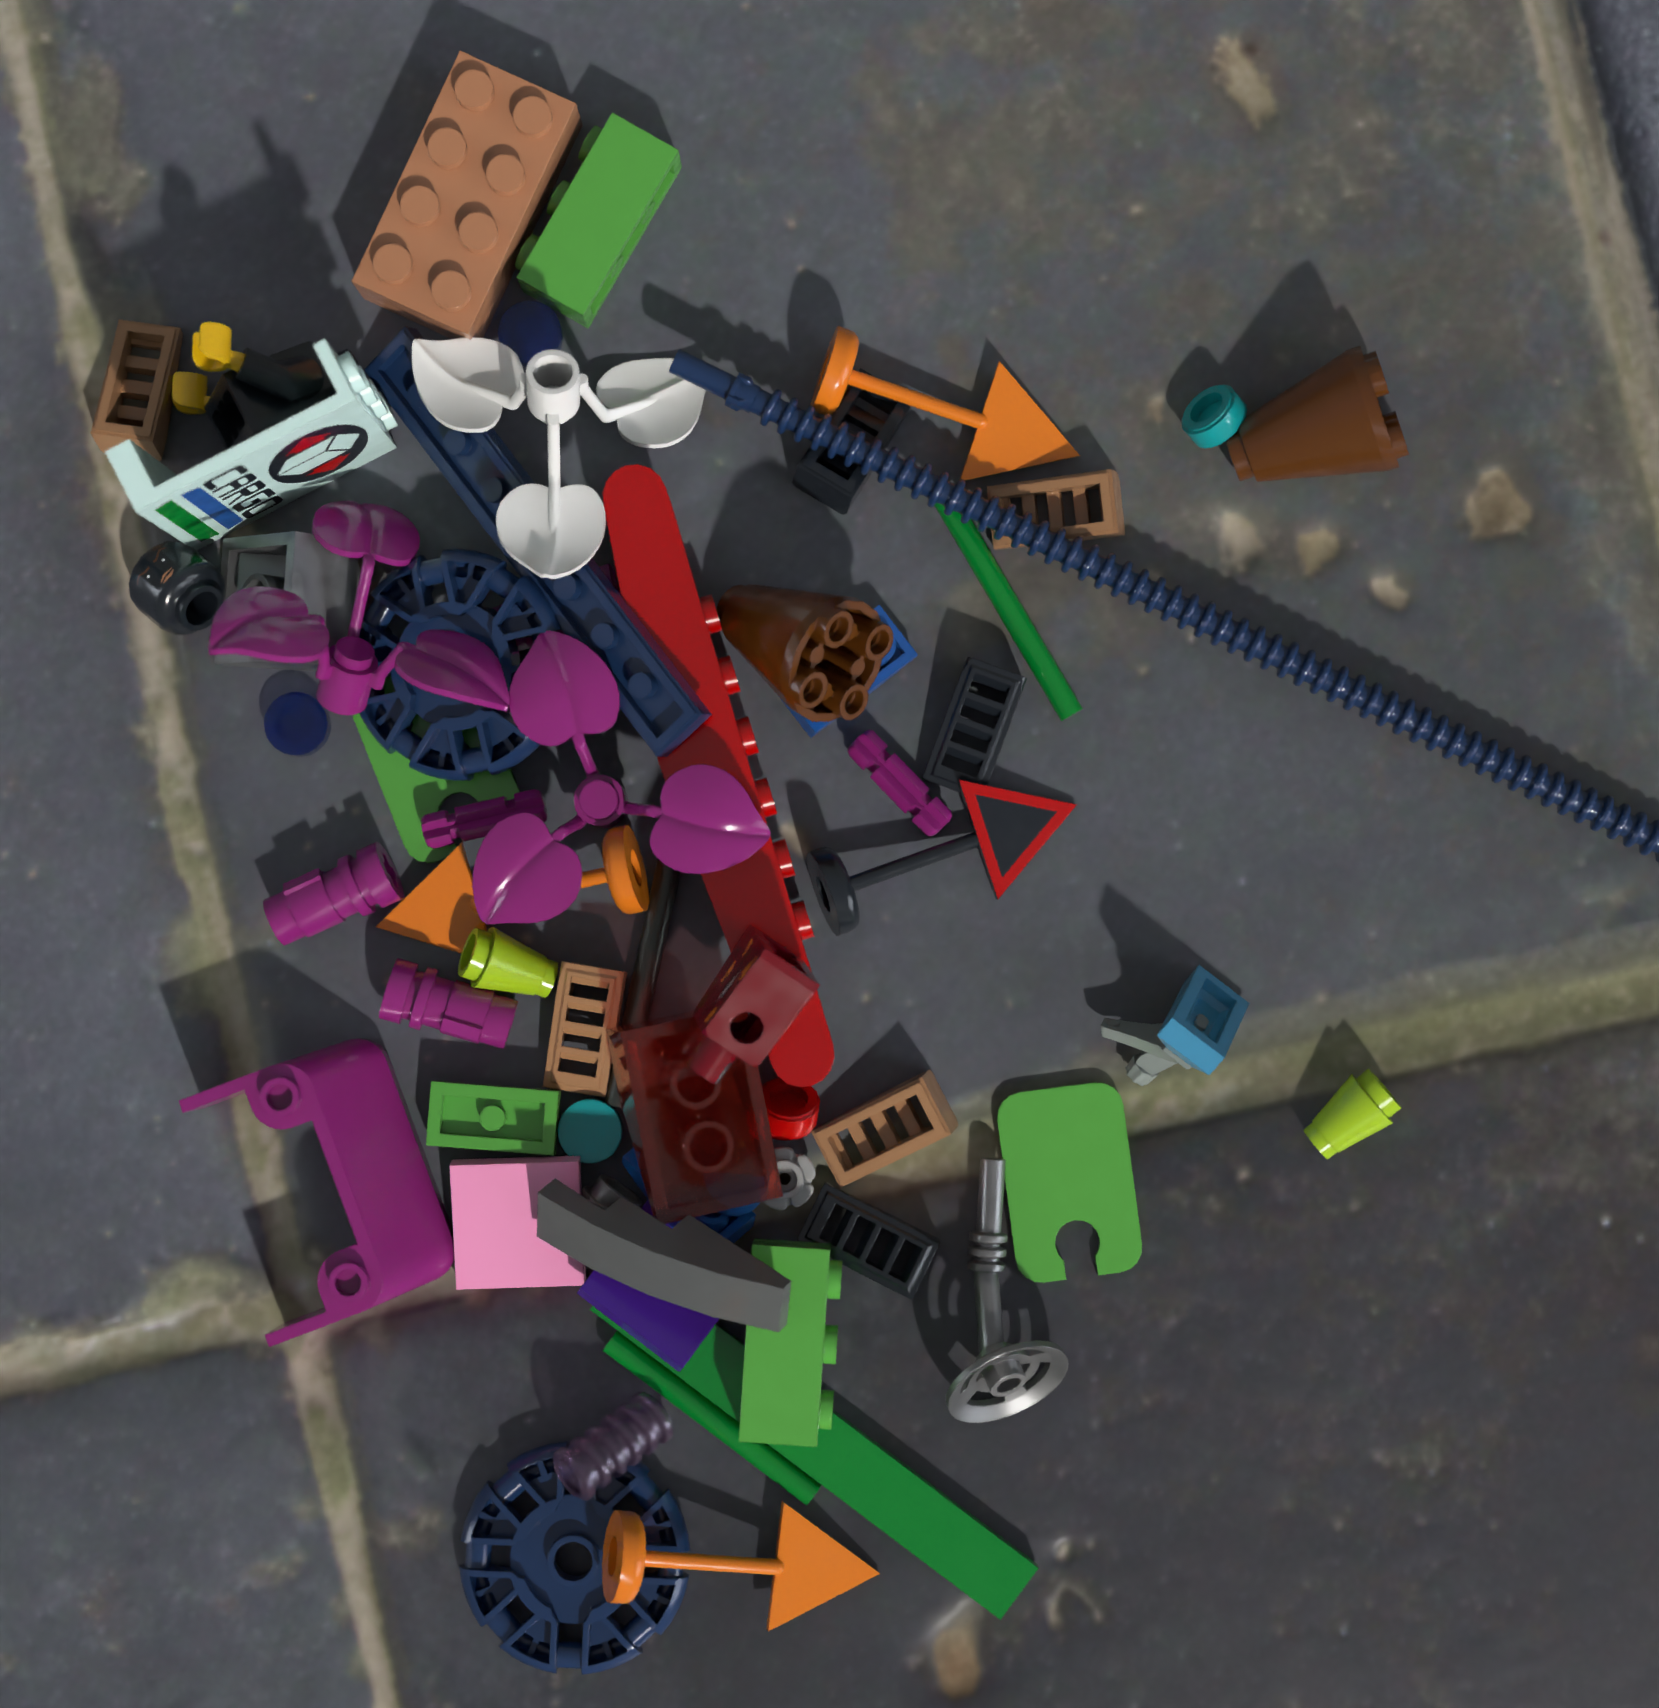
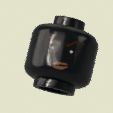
M166 541L150 548L135 564L129 580V594L137 609L159 628L173 635H189L207 628L213 623L215 614L225 598V579L219 569L193 547L185 545L181 541Z

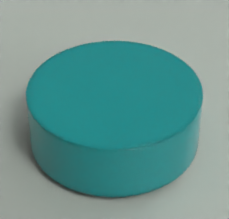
M1216 385L1209 387L1199 393L1186 407L1181 421L1182 429L1200 448L1218 446L1238 431L1246 418L1247 406L1231 386Z
M595 1098L583 1099L568 1107L558 1125V1138L561 1147L569 1156H580V1162L597 1163L607 1159L617 1150L623 1137V1123L617 1110L613 1106L606 1104L605 1101Z

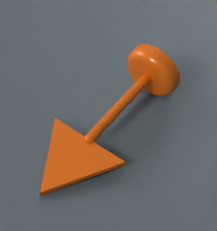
M837 326L825 355L810 406L815 408L816 413L822 415L833 414L842 401L847 385H851L974 427L976 431L960 479L965 481L1080 456L1000 361H998L982 412L979 413L853 370L859 348L858 336L850 329Z
M629 825L609 829L602 841L604 867L583 872L581 888L608 883L611 896L616 906L623 913L635 914L648 911L649 888L647 875L634 832ZM463 841L376 927L458 953H462L465 942L474 928L487 931L486 924L479 918L476 910L472 888L473 877Z
M783 1501L781 1503L775 1559L646 1550L645 1527L640 1516L635 1512L614 1510L610 1516L605 1534L602 1558L604 1597L607 1603L626 1604L633 1601L640 1590L645 1567L773 1575L766 1627L768 1632L880 1574Z

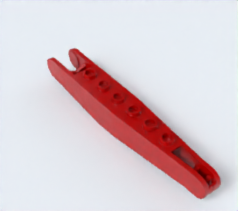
M640 464L625 465L613 472L606 481L603 490L604 509L621 596L712 714L667 757H657L665 782L677 771L691 765L704 764L720 768L732 775L744 787L756 810L768 826L766 817L776 815L777 810L767 777L754 780L747 756L757 754L759 750L749 717L746 716L740 719L735 717L729 695L741 692L730 655L721 658L717 657L711 634L723 630L712 594L703 597L699 596L673 506L660 475L651 468ZM770 834L767 843L743 862L720 871L704 873L701 876L730 952L733 951L751 924L803 959L811 971L802 940L812 938L814 934L804 901L791 903L784 879L796 874L785 839L773 842ZM817 990L768 1054L776 1075L785 1083L796 1087H809L819 1083L831 1071L834 1062V1046Z

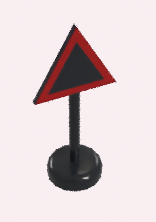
M957 779L974 832L849 876L841 858L831 848L822 847L807 853V865L819 906L829 927L836 936L848 933L857 927L860 919L855 891L977 847L980 849L995 898L998 900L1077 804Z

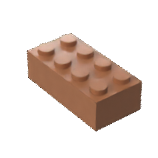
M459 51L351 281L363 299L450 339L466 337L471 340L472 337L483 338L516 269L515 263L518 254L526 240L532 235L583 126L577 104L465 52Z

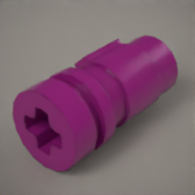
M374 842L356 850V858L349 854L339 858L335 868L326 872L317 868L284 883L283 891L264 899L263 907L275 936L280 943L288 945L306 936L311 937L346 921L347 917L358 912L362 916L376 912V904H379L382 908L404 899V890L390 856L379 842Z
M397 958L381 1003L380 1019L400 1024L402 1019L410 1021L409 1027L420 1030L422 1025L440 1030V1033L476 1044L481 1042L501 1049L505 1048L519 1001L495 994L493 990L473 988L470 983L460 980L455 982L439 977V970L427 967L425 972L419 971L418 963Z

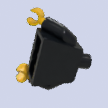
M216 322L202 323L200 325V332L193 334L192 358L196 366L204 371L218 372L228 368L232 370L222 374L211 396H207L208 377L203 374L175 372L172 382V402L175 408L185 414H203L207 412L226 450L337 394L313 347L315 344L313 341L304 342L270 356L250 348H246L241 353L231 350L232 330L230 327ZM345 349L337 353L340 356L349 351L355 363L359 366L358 361L350 350Z

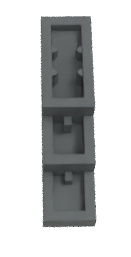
M556 1178L538 1192L537 1237L590 1269L652 1297L711 1317L779 1332L787 1325L791 1280L688 1214L671 1229L622 1196L604 1211Z

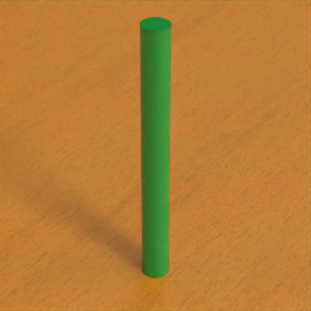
M936 503V510L1059 719L1063 721L1082 710L1080 702L973 521L970 519L968 523L963 524L960 513L953 511L951 515L947 516L944 514L945 507L942 504Z
M619 1331L615 1332L603 1348V1352L807 1506L821 1487L820 1483L768 1444L739 1442L740 1423Z

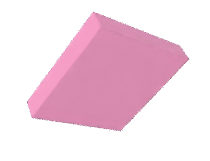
M580 1156L456 1159L451 1161L449 1166L456 1290L582 1286L586 1280L585 1265L537 1237L538 1192L556 1178L582 1195Z

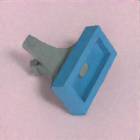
M1198 965L1184 981L1163 1023L1148 1024L1104 1018L1101 1023L1102 1037L1142 1050L1138 1055H1133L1126 1066V1075L1140 1086L1148 1085L1159 1075V1072L1177 1063L1187 1070L1193 1067L1210 1075L1225 1058L1249 1006V1002L1202 966Z

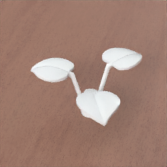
M466 337L450 340L415 338L412 343V370L418 394L430 414L444 426L466 433L488 431L499 421L503 407L509 410L518 409L526 396L530 412L537 419L547 424L548 487L533 483L518 486L510 491L500 502L496 514V529L501 545L513 559L541 578L557 579L581 569L595 555L605 534L606 512L597 492L589 486L580 484L561 487L560 424L565 423L576 414L580 406V395L603 423H611L617 420L618 431L625 441L635 446L657 449L677 444L691 433L699 419L706 390L669 372L674 358L640 359L621 363L608 370L597 383L595 395L588 386V376L583 373L579 374V366L576 360L570 354L561 350L551 349L537 353L528 362L526 373H524L518 355L510 347L495 340L472 337L471 340Z

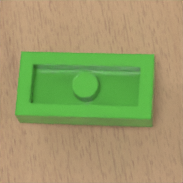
M431 1081L426 1145L554 1156L557 1148L561 1090Z

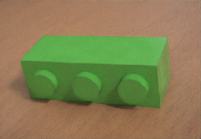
M613 112L603 129L595 125L588 133L578 155V159L583 161L580 169L571 183L563 180L556 188L547 207V214L552 217L540 237L532 234L526 240L515 263V268L520 270L516 278L524 293L587 329L593 322L682 168L678 149Z
M757 1238L753 1240L751 1255L791 1280L787 1325L782 1330L775 1332L746 1325L739 1442L817 1447L818 1429L831 1430L834 1390L821 1389L823 1364L836 1365L838 1325H827L825 1321L827 1299H840L842 1260H830L831 1243Z

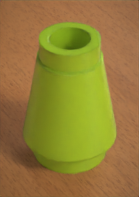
M495 927L489 928L488 931L474 928L471 931L463 947L458 965V975L469 979L473 988L532 996L537 995L543 998L550 994L558 973V962L547 959L546 956Z
M1368 1068L1358 1077L1351 1074L1315 1116L1312 1123L1303 1131L1326 1159H1329L1337 1152L1340 1153L1393 1124L1390 1117L1402 1107L1379 1078Z

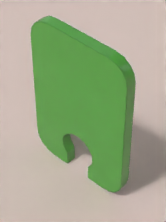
M391 676L386 677L383 686L385 694L396 692ZM360 714L353 715L354 722L404 847L409 855L418 861L426 863L439 862L444 860L457 847L456 843L439 848L428 847L421 828V817L425 814L440 811L442 804L447 798L453 794L465 793L476 798L478 802L505 796L507 800L514 799L515 793L520 792L511 769L495 776L491 775L489 771L475 773L471 781L439 779L410 768V760L397 751L392 754L388 753L367 729ZM416 714L412 721L411 731L423 738L431 723ZM477 727L462 730L464 742L469 748L481 746Z
M1090 1082L1021 1091L1008 1095L1001 1102L997 1110V1127L1001 1158L1006 1159L1004 1181L1014 1256L1019 1271L1025 1278L1034 1282L1045 1283L1066 1280L1064 1260L1058 1254L1055 1242L1059 1229L1066 1223L1074 1220L1085 1221L1091 1224L1097 1232L1099 1244L1094 1256L1098 1276L1130 1270L1141 1256L1142 1240L1124 1105L1120 1094L1114 1087L1108 1084Z

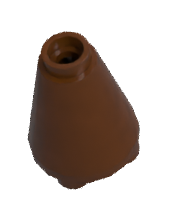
M1361 346L1348 349L1246 416L1238 431L1226 440L1239 480L1243 481L1255 476L1257 482L1385 472L1399 468L1397 459L1409 455L1396 411L1383 415L1378 401V397L1389 394V390L1376 351L1363 355Z
M748 584L746 586L735 585L723 594L716 609L726 639L790 709L812 722H830L838 717L845 720L857 718L867 705L868 690L878 675L882 658L889 652L893 643V631L889 625L881 622L877 611L865 602L851 596Z

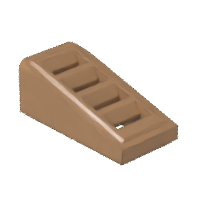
M119 319L91 429V435L103 453L130 439L158 461L162 460L173 403V375L178 371L183 338L181 328ZM132 347L158 350L161 353L159 359L131 356ZM128 373L155 376L153 383L127 379ZM128 398L148 401L147 408L123 405V400Z
M1112 469L987 486L988 500L993 496H998V505L1003 508H1007L1011 504L1010 498L1021 497L1023 516L1026 512H1031L1033 515L1032 521L1035 524H1039L1036 495L1046 494L1050 522L1049 530L1056 533L1060 528H1064L1066 530L1065 537L1068 540L1073 541L1077 536L1082 537L1084 541L1125 535L1120 480L1118 473ZM1089 489H1099L1102 522L1091 523ZM1072 491L1076 525L1065 526L1062 492ZM991 529L994 550L1012 548V539L1003 536L1000 540H996L994 538L995 531ZM1020 544L1017 548L1027 547V546H1026V545H1023V544Z
M566 961L561 962L543 1087L599 1097L607 1096L628 972ZM575 983L608 989L607 1001L573 996ZM570 1008L605 1014L603 1026L568 1021ZM566 1034L601 1039L599 1052L564 1046ZM568 1059L597 1064L596 1076L560 1071L561 1060Z
M929 1069L814 1128L811 1133L841 1188L951 1135L958 1127V1121L933 1072ZM914 1095L919 1099L931 1125L925 1128L909 1099ZM892 1106L895 1107L909 1134L908 1137L902 1140L886 1112V1109ZM869 1117L886 1147L877 1152L862 1123L863 1120ZM847 1128L864 1159L856 1164L852 1161L838 1132Z

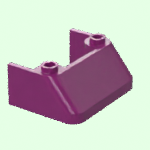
M365 1038L349 1039L271 1065L179 1100L181 1110L185 1113L207 1108L246 1093L252 1112L261 1123L268 1127L289 1129L312 1121L355 1236L356 1244L331 1254L320 1267L317 1285L324 1308L284 1322L265 1334L269 1347L359 1314L442 1277L454 1265L453 1227L391 1060L384 1048L378 1043Z

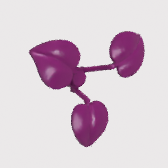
M335 501L321 506L314 514L312 533L316 541L325 549L339 556L363 558L347 637L340 638L336 644L328 649L330 635L325 627V621L322 616L317 614L308 615L307 605L298 595L286 590L264 586L244 588L229 596L219 607L211 626L208 642L210 656L240 654L281 663H306L318 660L315 677L319 679L316 698L324 708L336 714L356 715L363 712L367 706L371 689H383L386 676L393 668L410 684L434 694L507 712L510 704V696L499 659L485 643L474 637L449 630H426L418 635L415 645L409 642L398 643L379 666L378 660L374 655L373 646L359 638L375 560L392 566H406L416 557L420 547V537L415 525L402 513L384 505L359 504L354 501Z
M546 631L537 636L513 677L509 690L510 713L519 730L538 744L558 746L572 737L587 778L578 785L574 794V807L577 815L559 826L552 834H550L547 826L539 817L531 813L522 812L508 816L498 822L483 839L474 864L472 888L477 913L484 923L489 925L538 923L550 920L568 909L580 892L583 872L582 864L576 852L560 842L574 831L582 829L587 823L597 828H609L622 821L626 814L657 818L658 821L655 823L650 835V847L653 854L668 867L690 874L711 873L732 867L755 854L767 843L770 838V830L756 810L744 787L732 775L715 766L704 764L691 765L671 775L661 790L662 807L629 802L627 793L621 784L609 776L599 774L598 767L595 765L584 734L605 732L617 721L620 709V693L612 672L593 650L571 636L555 631Z

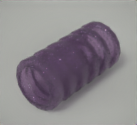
M638 1391L632 1396L630 1403L623 1402L616 1408L615 1414L605 1415L600 1420V1426L591 1425L584 1432V1437L576 1436L569 1443V1449L561 1447L553 1454L554 1469L560 1482L576 1498L584 1501L590 1500L596 1494V1488H606L612 1482V1477L619 1478L627 1471V1465L636 1466L643 1459V1454H652L658 1448V1443L665 1444L673 1437L670 1416L655 1397L646 1392Z

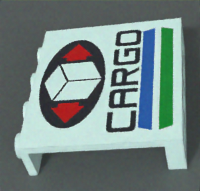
M326 339L315 343L313 347L337 391V394L179 475L175 474L130 439L105 451L135 512L185 545L199 550L397 448L388 430L398 426V423L381 391H377L372 380L367 378L361 366H357L350 352L348 351L339 356Z

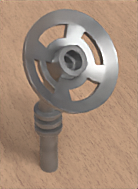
M980 1158L976 1230L969 1234V1240L975 1242V1245L969 1246L968 1254L974 1256V1259L968 1261L967 1268L974 1271L980 1353L976 1361L952 1382L946 1394V1405L950 1414L957 1420L968 1423L999 1420L1031 1407L1045 1398L1060 1384L1067 1373L1069 1365L1068 1358L1062 1347L1053 1342L1027 1341L1012 1345L1004 1342L999 1272L1005 1271L1006 1264L1001 1262L1000 1258L1005 1257L1007 1251L1000 1246L1002 1243L1007 1242V1234L1001 1232L1006 1159ZM1040 1362H1046L1041 1371L1027 1382L1038 1370ZM976 1391L991 1392L993 1396H996L995 1398L985 1400L970 1399Z

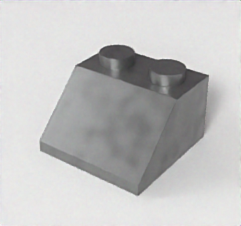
M299 531L223 539L221 574L225 579L226 594L224 601L233 593L248 587L264 586L286 590L304 600L308 608V615L317 614L324 618L325 627L330 635L328 649L336 644L340 638L347 637L360 577L358 558H348L334 554L316 541L313 534ZM240 654L215 655L214 664L316 671L318 660L306 663H281Z

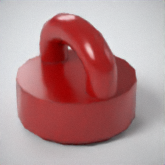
M775 1078L764 1083L758 1090L756 1100L755 1127L757 1131L769 1139L780 1141L797 1140L809 1135L817 1125L820 1098L817 1091L812 1086L796 1087L789 1085L781 1078Z

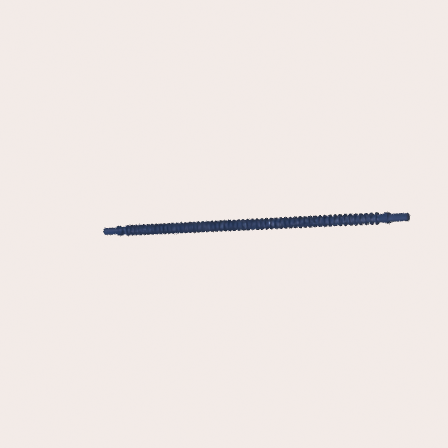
M681 349L675 355L669 369L670 373L725 399V406L735 411L744 410L760 416V424L762 426H766L769 422H774L778 425L777 432L779 434H783L786 430L792 431L795 442H800L803 438L811 441L810 448L814 451L820 446L828 449V458L833 459L836 454L841 455L845 458L844 465L846 467L851 466L853 462L861 465L860 471L862 475L868 474L871 470L878 474L877 481L879 483H883L886 479L894 481L895 491H900L903 487H907L911 490L912 499H917L920 495L927 497V505L930 508L939 503L945 507L944 514L947 516L951 515L953 511L960 513L963 524L968 523L970 519L975 520L978 523L977 529L979 532H983L988 527L995 531L994 538L996 540H1000L1003 536L1012 539V548H1017L1020 544L1026 545L1029 556H1034L1036 552H1040L1045 555V564H1051L1053 560L1061 563L1060 569L1064 573L1068 572L1070 568L1078 571V580L1083 581L1087 576L1095 580L1094 587L1096 589H1100L1104 584L1111 587L1110 594L1112 597H1117L1120 592L1128 596L1127 603L1129 605H1134L1136 601H1141L1145 604V613H1150L1153 609H1157L1161 612L1160 619L1162 621H1167L1170 617L1177 619L1178 629H1184L1186 625L1194 628L1193 635L1199 638L1203 633L1211 636V645L1216 646L1220 641L1225 642L1228 653L1233 654L1237 649L1244 652V661L1250 662L1253 657L1261 661L1260 668L1262 670L1268 669L1270 665L1277 668V677L1283 678L1286 674H1290L1294 677L1293 684L1295 686H1300L1303 682H1307L1310 684L1309 691L1311 694H1317L1320 690H1323L1327 693L1326 700L1328 702H1333L1336 698H1339L1343 701L1342 707L1344 710H1350L1353 706L1358 707L1361 718H1367L1372 714L1376 717L1377 726L1382 727L1388 722L1393 725L1392 732L1396 735H1399L1403 730L1407 731L1410 742L1415 743L1420 738L1425 740L1426 750L1432 751L1436 746L1440 747L1443 758L1449 759L1452 755H1456L1459 757L1458 764L1461 767L1473 763L1476 774L1482 775L1489 771L1492 773L1491 780L1494 783H1499L1502 779H1506L1510 791H1515L1522 787L1525 798L1532 799L1538 795L1541 797L1540 802L1543 807H1548L1555 803L1559 815H1565L1571 811L1574 813V822L1582 823L1587 819L1590 821V829L1596 832L1603 827L1607 829L1606 836L1609 839H1615L1620 835L1623 837V845L1629 848L1636 843L1639 845L1641 855L1646 856L1651 852H1655L1656 861L1659 863V819L1648 823L1647 814L1640 811L1635 816L1632 815L1629 804L1623 803L1619 807H1615L1612 796L1607 795L1603 799H1599L1596 788L1590 787L1586 791L1581 790L1580 780L1574 779L1570 783H1566L1563 772L1557 771L1550 775L1548 774V766L1545 763H1540L1537 767H1533L1530 756L1524 755L1517 759L1514 757L1515 750L1512 747H1507L1504 751H1500L1496 739H1491L1484 743L1481 741L1482 734L1480 731H1474L1471 735L1465 733V725L1463 723H1457L1454 727L1448 725L1449 719L1447 715H1441L1438 719H1435L1431 716L1432 709L1430 707H1424L1421 711L1415 709L1414 699H1407L1403 703L1398 700L1399 693L1395 690L1391 691L1388 695L1381 692V683L1376 682L1371 687L1367 686L1364 675L1359 674L1355 679L1348 676V667L1342 666L1339 670H1335L1332 668V660L1330 658L1324 659L1322 663L1315 660L1316 653L1314 650H1309L1306 654H1302L1298 651L1299 644L1297 642H1292L1289 646H1285L1282 644L1283 637L1281 634H1275L1273 638H1269L1265 635L1266 628L1264 626H1259L1256 630L1248 627V618H1242L1239 622L1234 621L1231 610L1227 609L1223 614L1215 611L1216 603L1210 601L1206 606L1201 605L1198 602L1199 595L1197 593H1193L1188 598L1182 595L1183 588L1180 585H1176L1173 590L1167 588L1164 577L1158 578L1157 581H1152L1148 578V569H1143L1140 573H1136L1132 570L1133 563L1131 561H1126L1123 565L1116 563L1115 553H1109L1107 557L1098 554L1099 546L1096 544L1092 545L1090 549L1083 547V539L1080 536H1077L1073 541L1068 540L1065 537L1066 530L1064 528H1060L1055 533L1048 529L1049 522L1047 520H1043L1040 525L1035 524L1032 521L1033 515L1031 512H1026L1024 516H1019L1015 513L1016 506L1014 504L1003 508L998 505V496H993L990 500L984 499L981 488L978 487L973 492L965 489L966 482L963 479H960L956 484L951 483L948 480L949 473L947 471H943L940 476L935 475L931 472L932 464L926 463L923 468L915 464L916 458L914 455H909L907 459L899 457V449L897 447H892L890 451H886L881 448V439L877 438L873 443L866 441L863 430L858 431L856 435L848 432L849 425L847 422H843L838 427L831 423L832 416L830 414H826L823 418H818L814 415L815 408L813 406L802 410L798 407L797 398L794 397L789 402L782 400V392L779 389H776L771 394L754 384L750 377L740 372L736 377Z

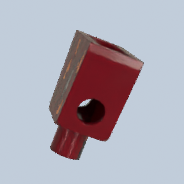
M750 924L695 1008L693 1015L700 1031L704 1035L685 1061L687 1066L704 1079L718 1085L736 1057L755 1068L759 1066L820 986L804 960ZM749 1012L745 1019L739 1022H731L738 1014Z

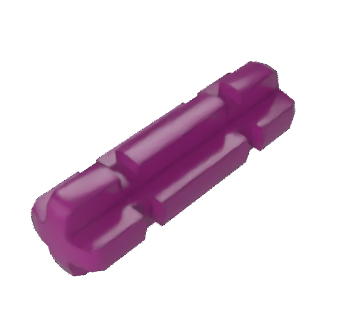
M868 729L850 744L848 748L849 756L862 770L868 768L872 772L870 778L904 813L909 811L914 816L911 821L926 836L932 837L936 835L951 820V810L937 796L932 799L927 794L930 789L896 753L890 755L885 750L888 745L873 730Z
M532 789L515 793L514 799L507 800L505 796L455 807V813L451 814L446 810L425 814L421 817V828L427 846L439 848L455 844L456 838H461L465 842L486 837L488 832L498 822L508 816L522 812L534 814L545 822L547 821V808L541 791Z

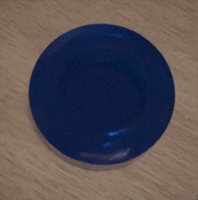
M522 301L511 306L503 314L498 327L499 342L510 347L518 355L522 366L527 367L530 359L537 353L545 350L561 349L563 330L557 315L547 305L537 301Z
M291 692L281 695L271 703L265 714L264 729L269 742L277 750L290 756L304 757L314 754L325 745L331 732V719L328 710L316 698L302 692Z

